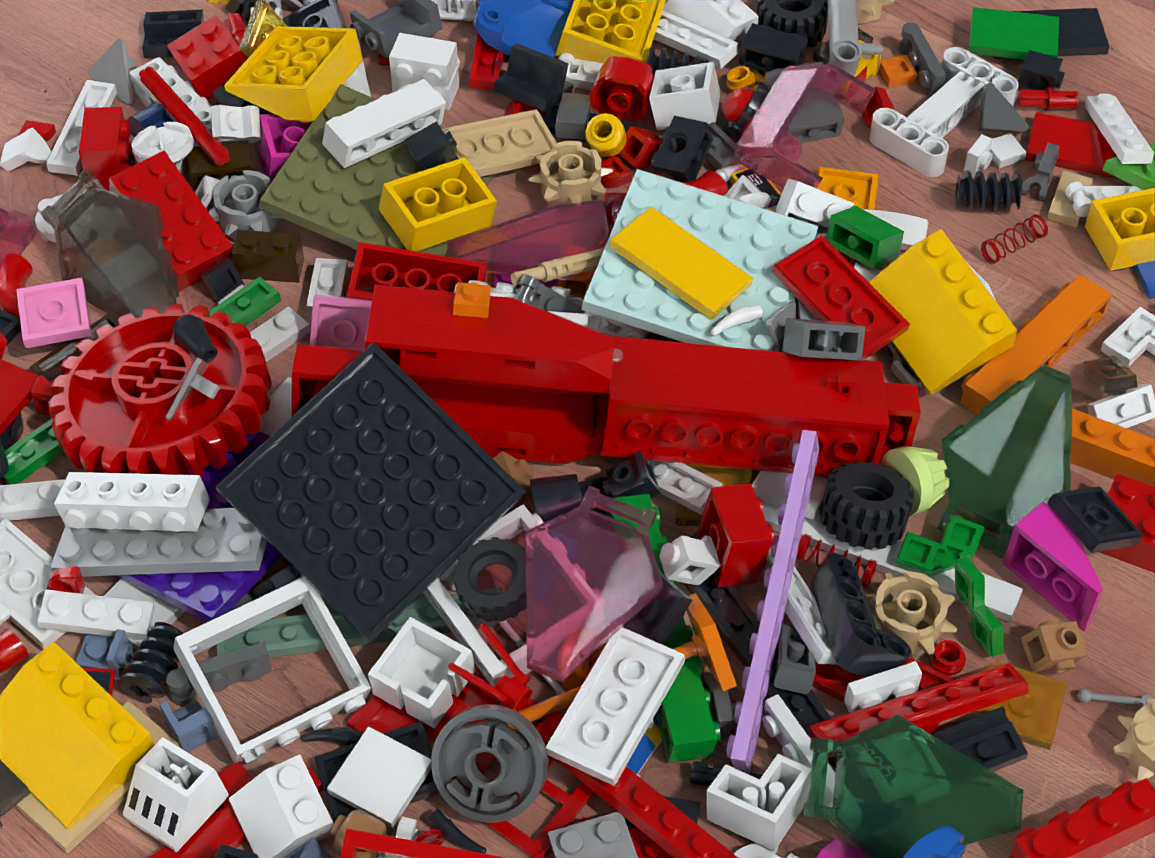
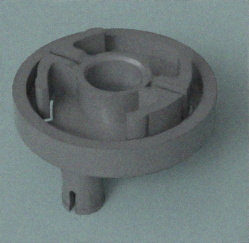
M492 704L468 708L450 720L440 731L434 743L431 757L434 782L444 800L461 815L475 821L487 823L506 821L524 812L543 789L549 766V757L545 744L534 725L517 711ZM487 718L490 719V720H485V721H478V722H475V723H472V724H471V723H468V724L464 725V724L467 723V722H473V721H476V720H479V719H487ZM508 724H510L511 726H513L514 728H516L522 735L525 736V738L522 737V736H521L517 731H515L513 728H511L510 726H508ZM481 752L493 754L500 762L501 770L499 776L495 778L484 776L476 766L475 759L477 754ZM457 776V778L472 791L466 789L456 778L453 779V777ZM517 792L520 796L518 799V796L515 793L511 796L504 798H494V793L495 796H505Z

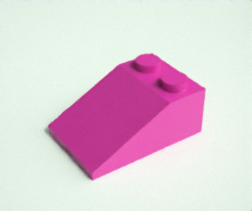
M260 114L261 139L256 141V146L264 174L270 178L271 183L313 121L303 123L299 120H286L275 114Z
M1042 502L1015 524L1003 565L1070 621H1076L1078 627L1085 631L1089 628L1103 587L1078 537L1050 506Z

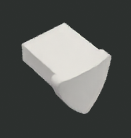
M30 128L5 143L0 166L9 172L27 161L46 163L51 150L34 128Z
M744 175L724 195V197L763 209L771 201V197L767 193L761 192Z

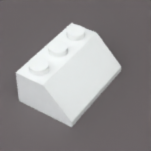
M668 0L663 8V11L737 42L739 51L741 42L745 38L751 24L758 25L759 16L741 0Z

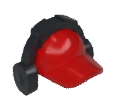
M759 83L754 87L745 86L729 92L722 104L723 114L729 121L723 126L722 131L735 143L741 140L744 132L762 142H767L774 139L781 131L779 122L768 112L769 106L765 98L767 89Z

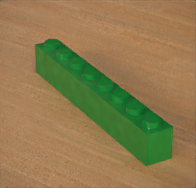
M650 494L609 498L605 514L606 526L617 533L665 575L659 555L662 547L668 541L665 535L661 536L660 513L658 507H653ZM685 613L664 643V646L673 649L692 641L693 630L691 625L685 624ZM693 656L685 660L656 712L668 763L711 758L716 743L720 742L721 739L718 721L712 720L710 713L712 704L710 691L707 687L703 688L702 685L703 669L699 656Z

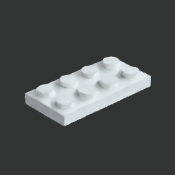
M5 518L0 522V603L11 611L9 619L39 646L45 649L67 632L39 628L37 623L45 589H47L50 575L53 573L50 569L53 558ZM85 586L83 594L95 595Z
M617 626L545 747L547 755L615 786L685 663V655L621 626Z

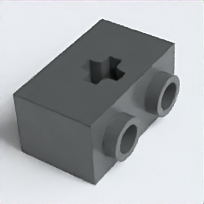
M786 318L782 352L802 357L862 360L865 326L847 322Z

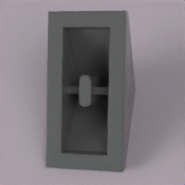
M989 82L982 88L979 131L1022 133L1030 128L992 82Z

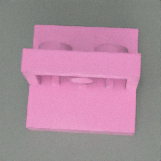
M82 278L16 289L22 339L25 348L92 336L90 325L93 323L87 306L85 286Z
M319 294L314 295L310 346L365 351V339L372 301Z

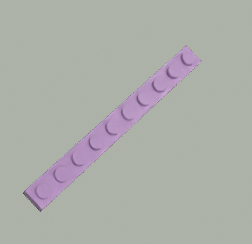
M802 430L800 443L795 442L793 446L792 463H795L793 473L787 474L785 482V494H788L786 504L780 505L778 524L782 526L780 535H774V543L771 546V556L775 558L773 567H767L764 577V588L768 590L766 599L759 601L757 609V621L760 622L758 633H753L750 640L749 653L753 655L751 667L746 666L744 668L742 677V688L746 689L743 701L738 700L735 708L734 721L738 723L736 736L730 735L727 744V758H731L735 769L743 770L746 774H749L752 767L817 463L819 443L816 431Z

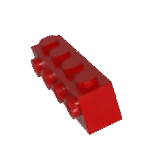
M1147 778L1134 784L1131 781L1124 782L1107 797L1101 799L1099 796H1095L1083 803L1080 809L1073 813L1061 812L1051 818L1047 825L1037 830L1035 827L1023 830L1016 836V841L1009 858H1102L1155 832V789Z

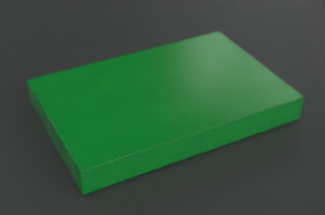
M973 7L968 51L972 54L1025 60L1028 50L1058 57L1059 17Z

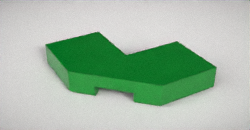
M951 515L941 543L906 532L894 566L932 577L955 568V560L967 556L972 562L985 526Z
M967 556L955 560V590L959 601L965 600L971 613L972 621L968 622L971 633L991 657L1002 654L1003 625L985 605V577Z

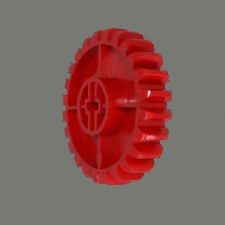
M172 304L168 306L165 313H159L156 306L146 307L140 318L135 319L132 313H127L119 317V326L113 328L105 324L97 328L98 339L95 341L90 339L80 341L75 346L79 357L70 356L64 359L60 365L63 375L55 378L51 385V391L54 395L49 401V414L53 420L52 429L60 447L66 452L69 461L77 469H85L86 473L200 475L201 479H203L205 476L204 467L211 465L215 469H222L229 464L226 453L228 451L234 453L243 452L249 446L245 434L253 435L260 431L263 426L261 415L269 410L271 403L268 392L271 390L272 379L261 345L256 339L251 338L250 331L242 323H233L230 315L224 312H216L210 316L206 306L198 305L193 307L188 313H185L182 304ZM192 314L202 319L213 345L218 350L217 356L207 363L209 365L202 374V377L216 384L220 389L214 399L193 388L173 418L168 420L166 415L197 357L174 340L172 326L180 317Z

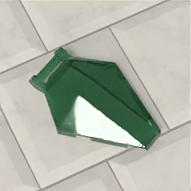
M1040 365V368L1023 381L1018 380L980 409L979 414L967 424H961L941 440L942 456L947 467L944 470L945 477L949 478V487L947 488L949 504L938 524V530L945 532L951 515L957 516V514L965 520L985 526L986 530L1000 534V536L997 538L983 532L979 545L992 550V555L1002 559L1008 549L1016 523L1042 502L1050 506L1047 501L1053 493L1071 491L1072 378L1069 375L1048 366Z
M898 714L843 742L817 737L810 739V751L813 752L809 802L804 804L803 816L832 821L870 858H903L919 839L933 832L941 825H950L964 835L963 845L1021 829L1023 790ZM828 754L837 755L833 807L824 805Z

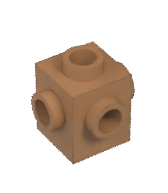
M1059 618L1050 619L1040 623L1039 627L1021 638L1032 672L1053 669L1055 674L1065 673L1075 669V662L1087 656L1085 642L1076 621L1061 623Z

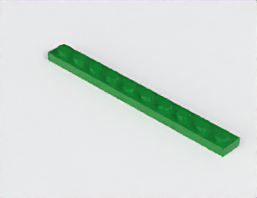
M259 276L211 309L209 313L211 316L216 312H224L230 315L233 323H242L246 326L280 303L281 297L276 289ZM52 419L5 450L9 462V470L2 479L8 485L20 483L65 452L60 447L53 432Z

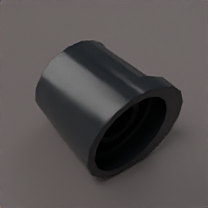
M577 474L529 479L535 512L544 522L546 531L585 519V512H594L599 507V500L596 496H581Z

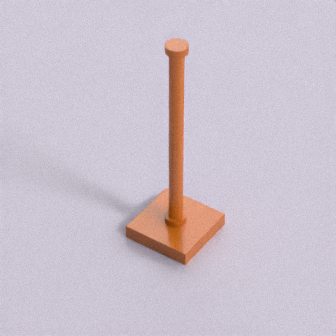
M692 594L689 597L693 601L686 611L695 635L691 637L692 641L675 647L673 650L684 654L685 660L696 655L699 658L703 657V660L724 692L737 685L716 624L697 594ZM582 685L522 709L518 713L530 722L570 707Z

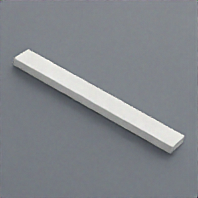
M762 501L763 515L767 525H771L774 531L780 533L782 526L778 524L780 507ZM820 510L814 519L805 517L800 540L807 533L812 537L810 542L812 546L816 547L818 541L822 539L820 549L829 552L834 544V553L844 555L848 549L847 559L856 562L859 555H862L861 565L866 567L870 559L877 561L875 570L884 574L890 572L899 577L904 576V572H908L894 566L902 545L901 541L897 540V543L893 546L886 545L884 549L873 547L872 550H868L859 546L852 547L845 541L837 540L836 535L829 534L826 531V526L822 525L820 521ZM955 568L930 577L937 581L939 584L938 589L943 594L953 595L956 602L968 606L965 600L960 602L955 590ZM982 573L985 577L986 607L995 617L1010 622L1023 588Z

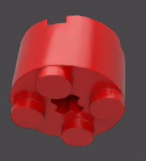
M609 57L601 66L590 93L592 109H596L599 114L607 113L623 120L641 121L646 116L650 105L649 98L654 81L651 66L645 62H639L628 57Z

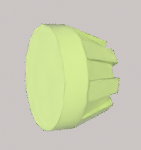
M917 447L895 448L885 453L879 464L880 466L890 467V470L900 473L902 479L910 483V489L914 492V501L909 516L923 513L946 494L944 490L949 487V478L945 477L944 470L947 469L944 460L937 459L938 453L933 450Z

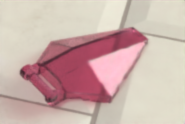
M612 195L603 202L599 199L547 203L492 224L489 227L448 241L449 256L487 263L486 272L511 275L514 272L538 267L541 262L605 248L612 231L609 230L607 217L613 216L616 222L624 199L620 195ZM576 274L558 279L570 280Z
M592 486L588 487L580 506L563 516L559 515L553 520H549L526 531L527 668L560 682H563L663 590V581L648 536L657 511L646 508L644 511L600 494V490ZM594 507L599 508L606 512L612 513L614 515L638 523L639 525L636 528L634 526L628 525L621 521L615 520L608 516L592 511V509Z

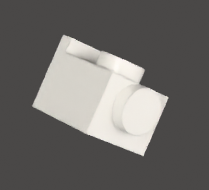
M680 536L672 543H666L659 555L665 576L669 580L698 586L721 567L710 536H705L701 540Z

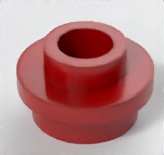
M944 640L934 645V653L929 655V663L933 669L948 676H953L963 670L966 656L958 643ZM941 658H949L952 662H946Z

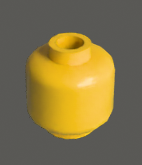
M607 113L599 114L588 122L585 135L591 149H595L599 156L613 157L620 153L626 143V131L616 116Z

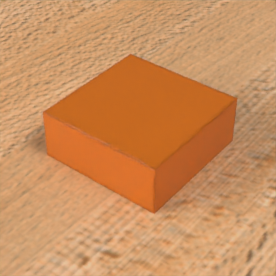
M907 55L881 59L880 73L888 88L916 82L917 72Z

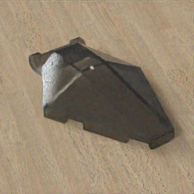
M85 169L78 175L79 180L52 206L47 205L40 212L44 220L54 229L62 280L82 278L87 302L106 313L110 312L118 320L120 316L127 313H132L135 319L140 318L143 315V310L151 306H156L159 313H165L168 306L177 304L176 298L179 297L170 253L168 249L164 248L161 231L164 230L160 207L105 190L96 176Z

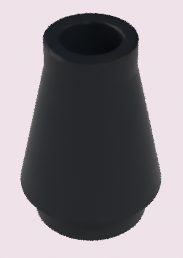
M186 314L176 320L172 326L174 340L195 357L200 358L206 363L211 362L217 356L218 350L213 345L202 319L192 314Z

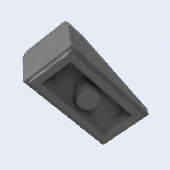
M562 94L555 124L556 138L586 140L585 130L591 109L590 95Z
M782 624L775 656L774 686L784 690L808 694L816 674L814 655L809 651L794 626Z

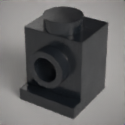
M641 450L634 452V458L606 470L608 480L603 481V487L608 498L650 494V498L661 494L654 467Z

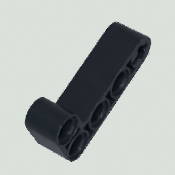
M831 553L811 580V587L835 661L843 669L864 677L904 665L912 654L910 646L899 636L876 628L854 564L843 555Z

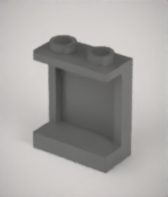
M400 0V4L370 19H367L357 11L350 13L352 21L350 28L356 29L358 40H361L371 50H375L385 58L390 56L399 33L428 37L442 30L438 4L431 0Z
M822 62L804 63L796 67L778 68L771 72H766L763 87L767 89V94H770L782 124L780 139L783 147L840 136L845 117Z

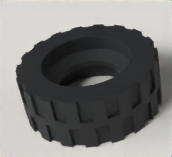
M492 537L489 540L482 539L477 544H471L467 547V550L458 557V563L453 569L455 574L453 583L463 608L467 612H471L473 617L484 619L486 622H502L507 618L518 616L519 612L524 611L528 607L530 600L533 601L535 596L534 590L537 588L536 574L528 552H525L520 544H515L507 538L505 540L499 539V537ZM494 564L506 566L513 574V581L505 592L498 595H489L479 589L477 579L484 568Z

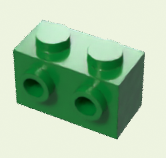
M854 206L831 215L826 240L837 250L872 269H876L899 258L904 231L858 206Z

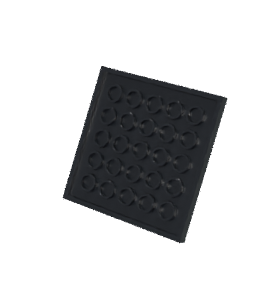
M375 342L216 486V490L369 644L386 630L458 560V557L467 550V547L471 544L473 545L526 492Z

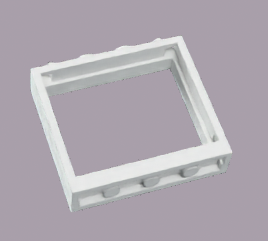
M523 504L501 517L473 545L477 544L479 540H489L492 537H499V539L504 540L505 538L511 539L525 531L584 607L509 654L518 668L527 674L559 654L563 643L574 633L582 630L595 631L606 624L604 608L607 605L598 590L594 589L591 591L586 585V577L581 568L576 563L571 565L565 558L566 552L557 538L551 540L546 534V526L537 513L531 514ZM457 560L424 592V595L459 643L472 650L475 665L488 683L494 687L504 675L510 678L514 675L502 659L500 661L497 659L441 583L453 571L454 566L458 563Z
M303 577L175 637L173 649L204 708L211 715L214 727L234 763L244 760L247 764L253 763L267 754L266 749L277 743H279L280 747L289 745L300 737L299 732L311 726L314 730L320 729L333 721V715L343 710L346 713L356 711L366 704L365 699H367L371 690L368 680L320 594ZM303 604L350 691L241 745L193 655Z

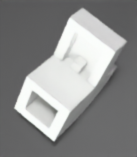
M211 106L213 138H217L221 143L249 140V143L261 139L258 107Z

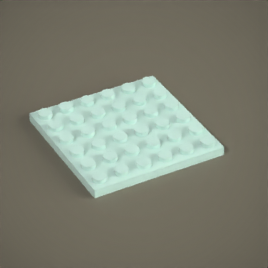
M637 169L584 297L581 310L684 343L779 352L780 348L775 347L768 330L767 320L789 302H795L796 297L772 273L775 264L813 241L818 226ZM652 206L752 276V285L711 320L609 247L611 238ZM744 306H761L763 311L762 318L732 326L717 336L711 335V330L730 313Z

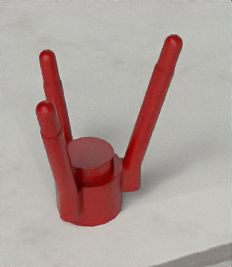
M482 623L480 629L514 676L510 678L504 675L493 687L454 663H450L448 668L467 680L471 686L495 699L502 706L519 712L532 695V690L526 686L530 677L518 668L494 633L491 632L485 623Z

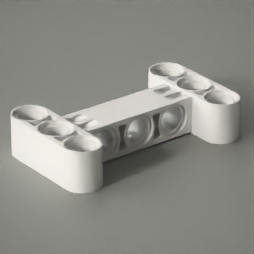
M951 47L945 50L941 65L946 74L945 85L911 115L905 117L890 108H880L873 113L869 137L870 142L927 177H937L944 172L949 145L943 137L975 108L981 105L982 88L992 82L1014 107L1018 90L1017 79L960 47Z

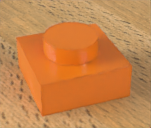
M457 282L453 315L488 318L491 286Z

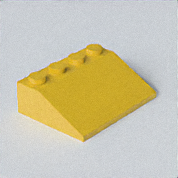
M574 0L555 55L559 57L562 53H569L575 59L605 63L611 56L628 57L639 62H646L666 0Z
M276 26L224 85L225 90L286 120H299L303 123L315 121L330 102L339 85H344L363 61L356 29Z
M942 229L914 244L869 282L910 323L908 330L891 342L930 396L1013 347L1015 344L1016 327Z
M52 642L28 661L0 694V763L67 830L71 829L130 779L134 774L136 764L155 746L151 733L55 642Z

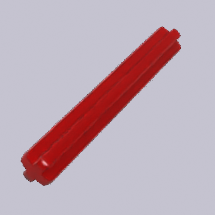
M147 66L145 70H141L139 72L140 81L178 123H182L190 129L194 141L218 166L228 163L230 161L229 151L217 138H213L211 131L152 67Z

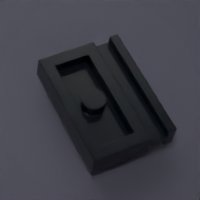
M1004 706L935 733L934 740L938 743L958 786L1027 759L1028 752L1014 725L1009 721Z

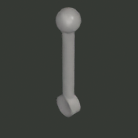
M1086 688L1078 692V699L1084 703L1097 700L1139 705L1142 708L1146 704L1147 699H1154L1153 696L1148 694L1143 695L1141 698L1092 693Z

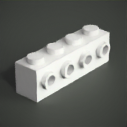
M158 57L129 72L134 95L146 107L155 102L160 103L140 81L139 72L149 66L163 78L212 133L211 106L205 97H200L188 81L184 82L172 65L168 66ZM166 110L167 116L173 122H177L175 118ZM194 141L193 147L199 146V145Z
M422 79L416 83L408 84L389 95H383L364 106H358L346 114L331 118L328 122H325L322 144L346 168L405 141L406 138L436 121L439 125L442 124L446 101L425 79Z
M69 472L54 505L65 526L70 528L197 532L210 498L200 475Z

